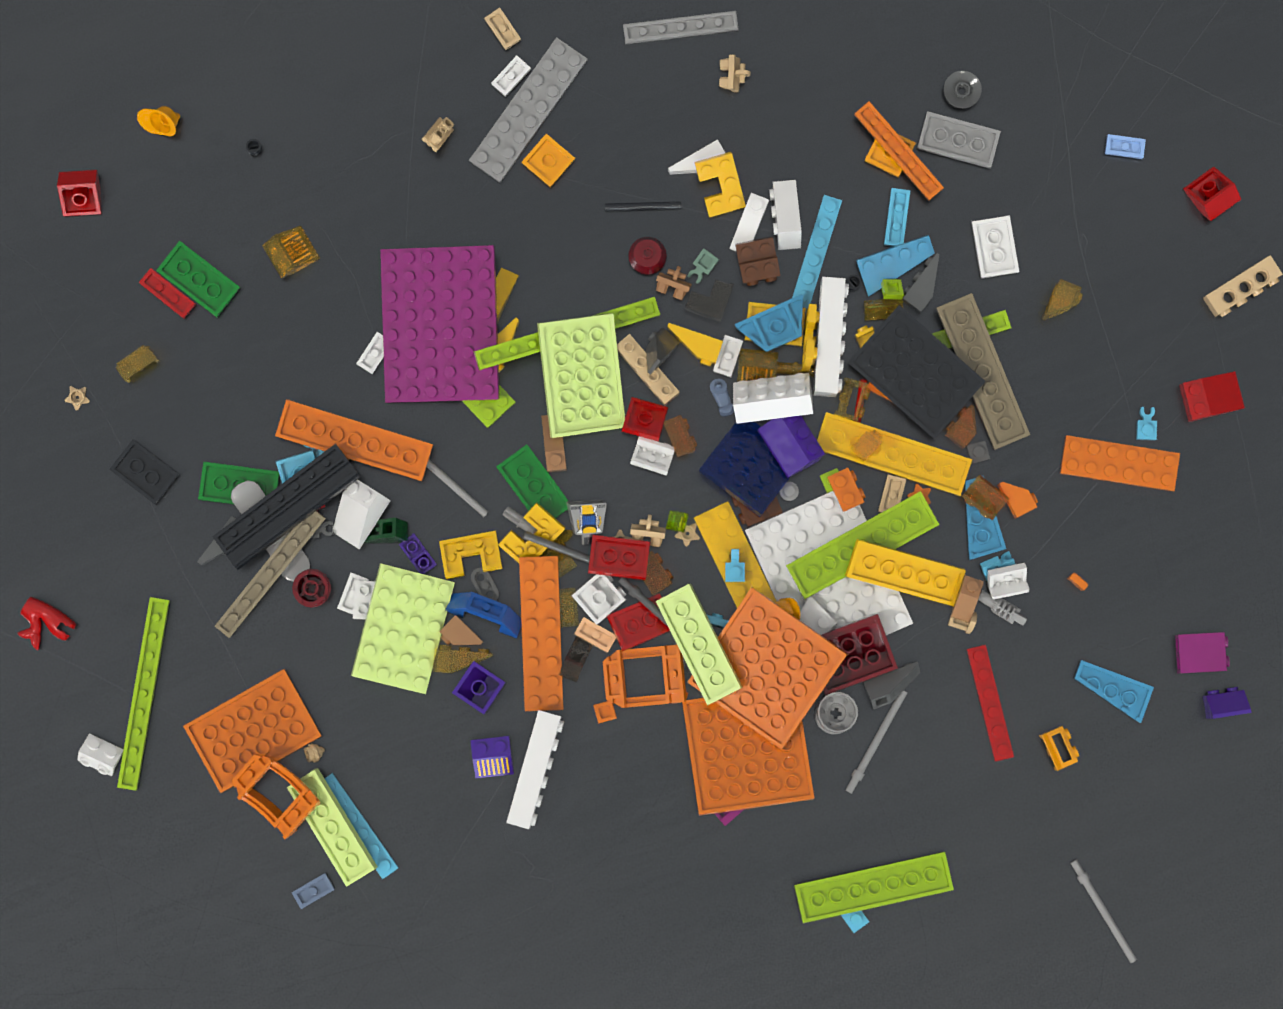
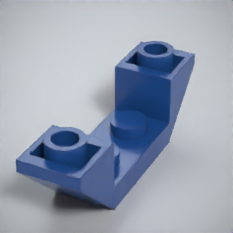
M474 592L452 593L450 603L445 611L462 618L465 612L497 623L500 625L499 632L514 638L518 637L522 627L521 618L508 605Z

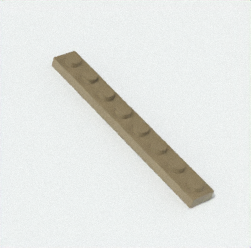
M315 511L291 530L216 623L215 627L228 638L232 636L326 519L323 515Z

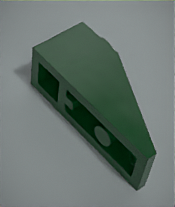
M396 517L380 519L364 543L408 541V522Z

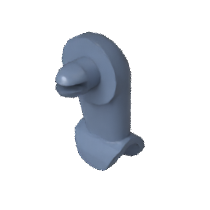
M722 379L713 380L710 384V391L719 407L720 415L726 417L733 414L734 406L730 401L726 382Z

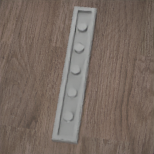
M736 11L623 24L625 44L738 31Z

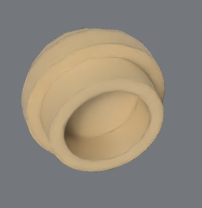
M312 743L304 748L307 761L313 763L318 762L325 751L323 747Z

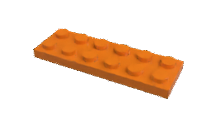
M1066 435L1060 474L1174 492L1180 453Z

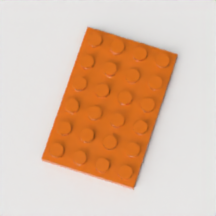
M285 669L183 726L220 793L234 786L232 779L254 754L271 758L277 762L322 736Z

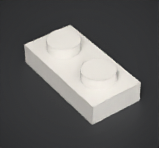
M516 56L491 84L506 97L531 68Z
M378 332L375 334L356 363L371 374H373L384 357L383 335Z
M727 335L724 336L713 372L732 378L743 340Z
M350 573L337 609L353 614L355 580L369 581V579Z

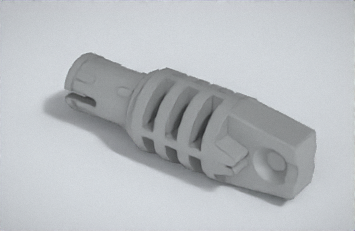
M984 590L980 592L978 600L990 607L994 614L1011 624L1016 621L1023 626L1027 621V618L1020 614L1021 609L1003 598L992 599L991 594Z

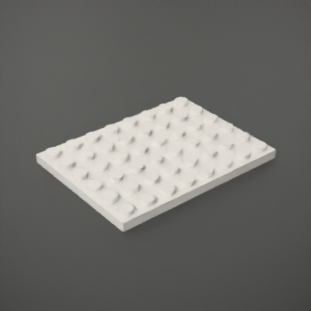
M832 491L746 529L745 532L776 601H779L781 598H793L797 601L801 610L808 598H803L786 565L867 520L860 505L843 512ZM844 577L811 596L837 622L828 632L876 614L879 615L886 635L913 624L899 591L853 578Z

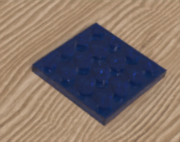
M754 421L745 423L735 422L701 466L699 472L761 517L789 478H787L758 432L761 426Z

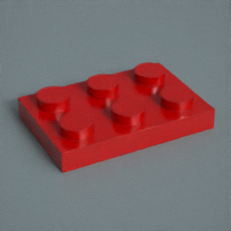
M593 535L588 573L646 580L650 542Z
M659 593L648 599L658 607L656 601L662 597ZM641 602L607 616L622 651L670 632L669 627Z

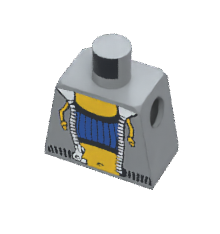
M604 500L567 502L572 532L575 535H582L583 545H591L593 534H601L603 532L606 502Z

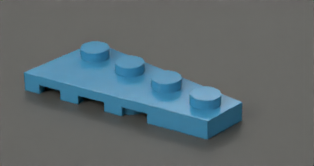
M929 235L856 260L868 297L882 288L881 282L883 279H896L935 254Z
M984 476L965 481L969 560L1005 550L1006 546Z
M1080 660L1074 677L1078 682L1137 722H1142L1154 687Z

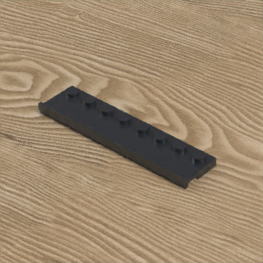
M335 443L212 537L231 561L232 565L239 570L361 476Z

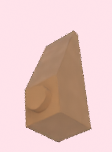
M548 415L541 416L547 472L567 471L563 437L551 438Z

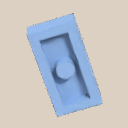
M1108 134L1105 154L1143 159L1146 139Z

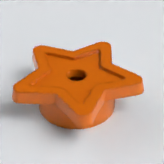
M916 483L914 492L908 494L907 497L909 498L921 491L925 500L930 505L931 501L928 495L931 488L923 489Z

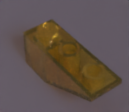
M440 645L439 649L435 648L433 672L456 673L470 667L473 661L480 663L492 658L493 654L489 653V649H478V652H470V648L467 647L451 650V646Z

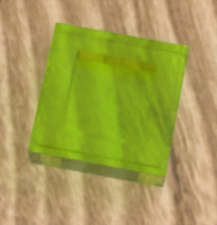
M670 510L666 529L684 533L688 514Z

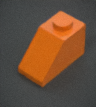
M1005 482L997 485L1015 519L1037 508L1036 503H1038V500L1033 492L1030 494L1027 489Z

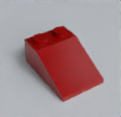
M1235 371L1188 381L1179 385L1188 422L1245 408Z

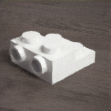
M596 574L572 595L596 625L626 601L624 598L626 596L625 592L619 586L617 588L614 587L611 583L614 581L611 576Z

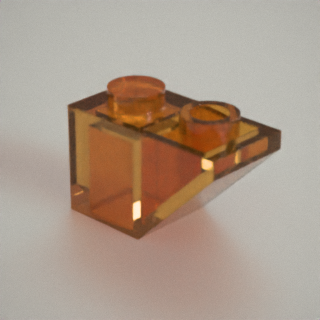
M972 404L968 408L964 406L958 413L960 418L956 422L952 420L945 428L948 431L945 436L962 450L977 434L975 409Z

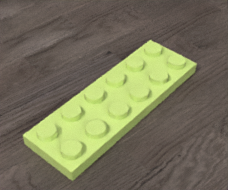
M688 584L657 600L656 603L707 705L743 688L692 585Z
M317 768L302 777L300 780L320 801V805L315 807L306 820L347 887L378 868L320 770ZM290 785L287 789L295 800L299 793Z

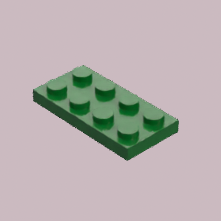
M181 241L176 244L156 270L215 317L220 315L240 289L237 284Z
M527 444L496 466L528 511L536 502L555 519L568 510V499Z
M203 462L198 500L234 505L231 499L232 490L238 484L245 481H253L258 484L265 496H267L279 485V471Z

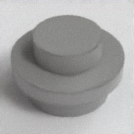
M785 482L780 487V496L786 501H792L798 496L799 489L795 483Z

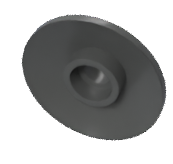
M969 71L954 72L945 81L944 96L956 108H969L976 104L981 96V83L977 76ZM959 88H964L965 93L960 94L958 91Z

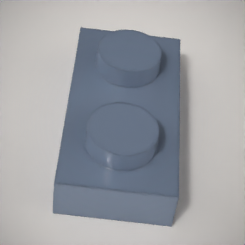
M324 873L293 891L292 895L300 909H303L332 892L335 888L327 874Z

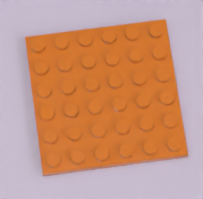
M751 587L718 636L743 688L716 701V703L777 747L783 749L848 654L754 587ZM692 675L688 683L700 691Z
M704 698L682 702L699 816L814 799L802 721L784 748L780 749L716 702L707 705Z

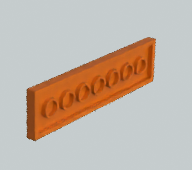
M287 399L275 434L276 437L322 451H326L336 443L348 459L419 481L423 480L433 448V444Z
M558 556L519 557L525 711L563 710Z

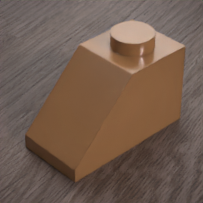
M965 575L951 617L970 622L984 581Z
M456 615L439 631L442 634L440 638L447 645L450 643L454 646L482 645L484 643Z

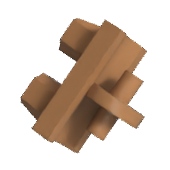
M677 266L676 271L668 269L667 274L659 272L656 279L658 281L656 291L666 294L668 287L672 286L676 288L673 297L682 300L686 293L689 292L692 283L684 281L686 274L680 273L681 267Z

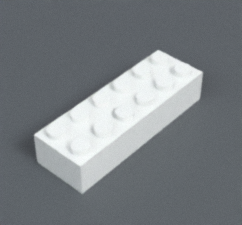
M822 277L820 282V317L817 326V358L815 359L813 396L836 397L842 390V379H839V374L843 372L844 360H840V355H843L845 341H841V338L846 332V322H843V317L847 314V303H844V298H847L849 284H845L846 278Z
M538 710L506 823L526 829L535 826L538 814H535L536 807L541 806L543 799L540 792L542 788H546L548 777L545 776L547 769L551 770L554 758H550L552 750L556 751L559 743L556 736L558 732H562L564 721H561L562 716Z

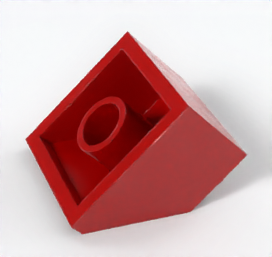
M1212 167L1183 188L1199 212L1210 221L1241 200L1235 183L1215 167Z
M98 171L59 172L57 188L63 216L101 214V192Z

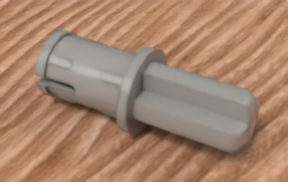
M507 507L502 514L516 524V528L519 527L532 534L537 530L523 518L524 516L510 507Z

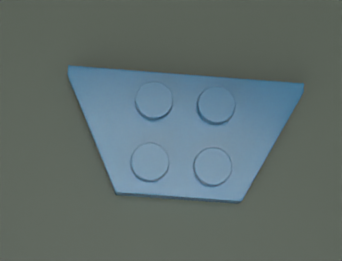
M803 295L796 296L735 324V327L766 353L802 336Z

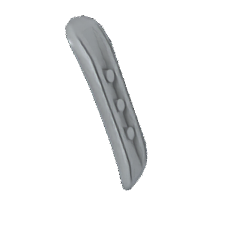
M245 481L238 484L231 493L232 502L241 514L265 497L260 486L253 481ZM290 532L266 549L270 556ZM302 549L282 572V576L289 581L294 582L299 573L310 569L309 559Z

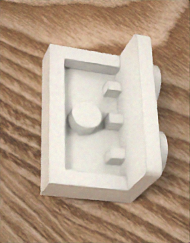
M639 436L630 464L667 476L675 447L668 443H660Z
M1025 563L988 570L987 587L992 599L1029 592V586L1026 582L1027 567Z
M89 734L78 752L77 760L84 766L97 769L101 774L112 776L117 763L123 755L124 749Z

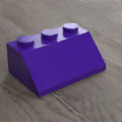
M801 415L771 419L758 429V432L787 478L819 462L825 455Z

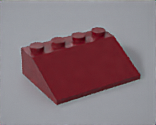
M878 614L822 634L824 638L848 654L824 688V695L898 669Z

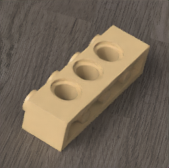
M1270 255L1212 291L1203 299L1215 317L1218 315L1224 317L1231 312L1230 308L1237 305L1239 307L1248 301L1246 298L1251 294L1255 297L1264 291L1262 288L1267 284L1271 287L1280 281L1279 277L1283 274ZM1257 273L1264 276V282L1256 280ZM1241 283L1248 286V292L1245 293L1240 290L1239 286ZM1225 293L1231 295L1232 301L1230 303L1224 300L1223 296Z
M630 334L617 344L618 353L664 406L679 395L678 389L659 367L651 375L647 372L646 352Z

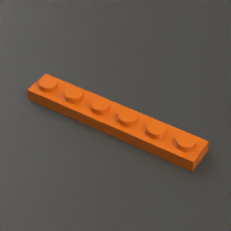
M870 101L854 114L928 201L944 189L942 184Z

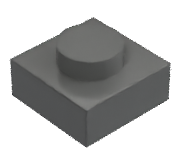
M986 441L966 446L969 458L972 459L971 464L990 460Z

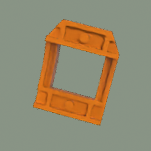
M677 644L627 649L625 651L616 650L615 653L603 661L606 700L615 703L621 708L686 702L689 692H686L683 655ZM662 656L665 694L627 698L623 660Z
M254 754L232 779L234 788H237L238 800L245 801L261 813L274 828L277 827L280 830L284 839L295 833L299 825L315 807L320 805L319 799L295 774L275 760L259 754ZM269 768L283 777L299 793L298 797L284 812L265 796L253 789Z

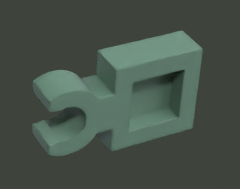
M703 248L693 262L697 268L691 270L688 273V277L691 278L696 273L698 275L696 283L699 284L703 280V273L705 272L709 275L720 259Z

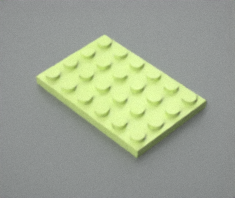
M613 313L537 323L550 437L556 438L622 428L625 421Z
M380 563L351 676L426 694L441 637L439 631L444 626L447 615L445 609L450 603L455 582Z

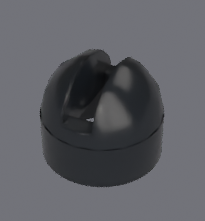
M250 139L246 143V150L250 155L256 156L261 152L262 146L257 139Z
M850 275L845 284H849L848 290L856 291L862 283L861 278L857 275Z

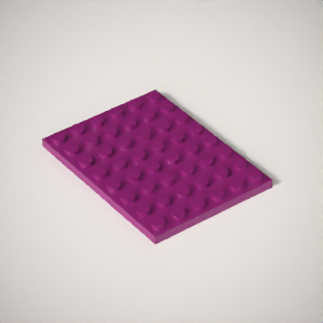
M495 246L380 249L385 403L500 399L499 365L479 370L474 351L498 344Z

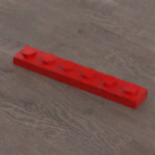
M986 645L966 649L994 761L1012 758L1014 754Z

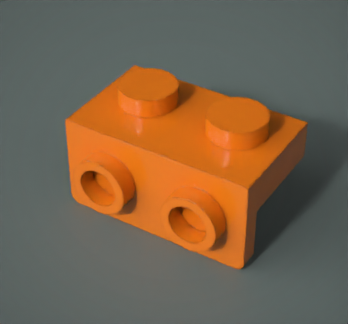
M846 468L827 477L843 512L864 503L863 499L866 497L862 488H858L855 483L857 477L853 470L850 471L849 468Z

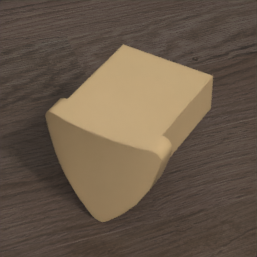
M973 612L969 623L950 616L948 626L966 631L965 633L970 634L976 625L977 613Z

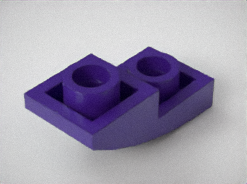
M414 533L408 537V541H403L399 544L420 574H425L437 565Z

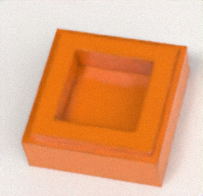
M1072 573L1067 578L1081 591L1088 587V583L1076 573Z
M606 701L593 705L598 724L617 719L613 703Z

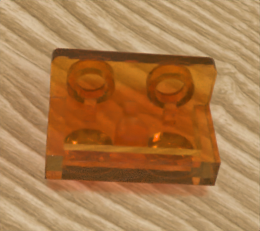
M678 415L664 421V426L677 457L694 453L697 443L694 436L690 437L687 431L690 429L687 419H682V416Z
M980 474L962 496L968 505L976 507L980 510L979 512L983 517L990 518L991 520L995 518L1009 500V497Z
M651 551L648 555L646 580L643 581L654 596L673 584L671 581L673 576L668 568L666 570L663 569L661 565L663 560L658 552L654 554Z

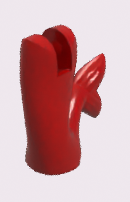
M31 596L24 604L20 613L30 623V628L18 632V635L22 638L30 639L32 646L39 650L41 640L40 618L49 631L61 640H67L70 635L57 628L62 622L65 626L72 629L77 624L60 610Z

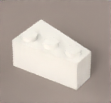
M796 180L773 182V189H769L770 201H774V206H771L772 218H775L776 223H773L774 235H777L778 250L801 248V223Z

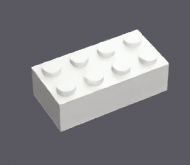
M809 373L759 378L750 381L743 380L733 383V406L736 422L745 423L813 414V395Z

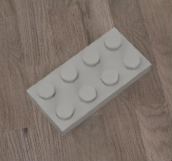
M927 111L917 149L991 169L1001 131Z

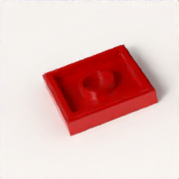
M632 397L622 432L659 442L668 407Z

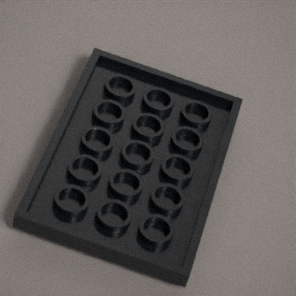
M900 305L848 362L934 439L986 382Z

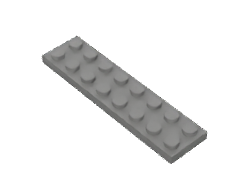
M556 37L469 159V162L501 183L588 59Z

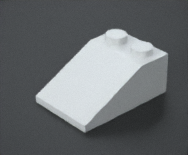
M356 480L342 494L332 532L360 549L390 503V500L361 481Z

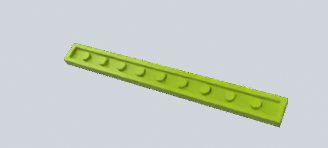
M651 297L595 314L613 313L616 329L659 316L660 312L655 297ZM536 332L474 351L479 370L540 352L539 335Z
M152 597L149 599L117 788L135 791L138 789L170 600Z

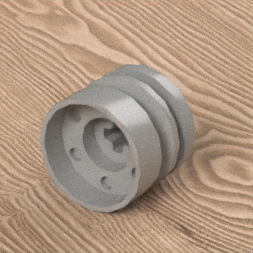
M833 692L823 697L817 703L814 711L815 721L824 732L841 734L856 723L858 707L854 699L848 694ZM834 709L840 714L835 719L833 715H830V712L834 711Z

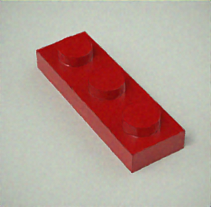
M152 268L139 281L143 287L183 319L196 305Z

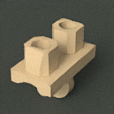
M729 55V58L720 60V69L728 71V77H720L719 86L732 92H739V84L745 83V77L750 76L751 72L745 70V64H740V58H737L736 55Z
M439 117L421 140L426 142L436 152L454 131L452 128L454 123L447 117L444 119Z
M648 514L647 520L640 519L639 524L631 525L630 534L632 535V540L643 541V537L647 536L651 537V546L660 547L662 540L665 539L666 528L658 527L659 521L651 520L652 515Z

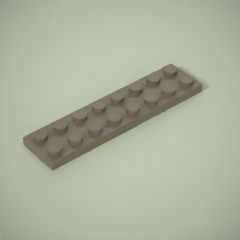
M970 293L937 307L936 310L954 354L986 381L972 397L994 450L1029 436V430L973 294Z

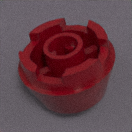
M639 238L630 247L629 262L639 273L654 274L666 262V249L656 238Z
M307 569L296 576L292 586L293 595L301 605L317 607L328 599L331 592V584L323 572L316 569Z

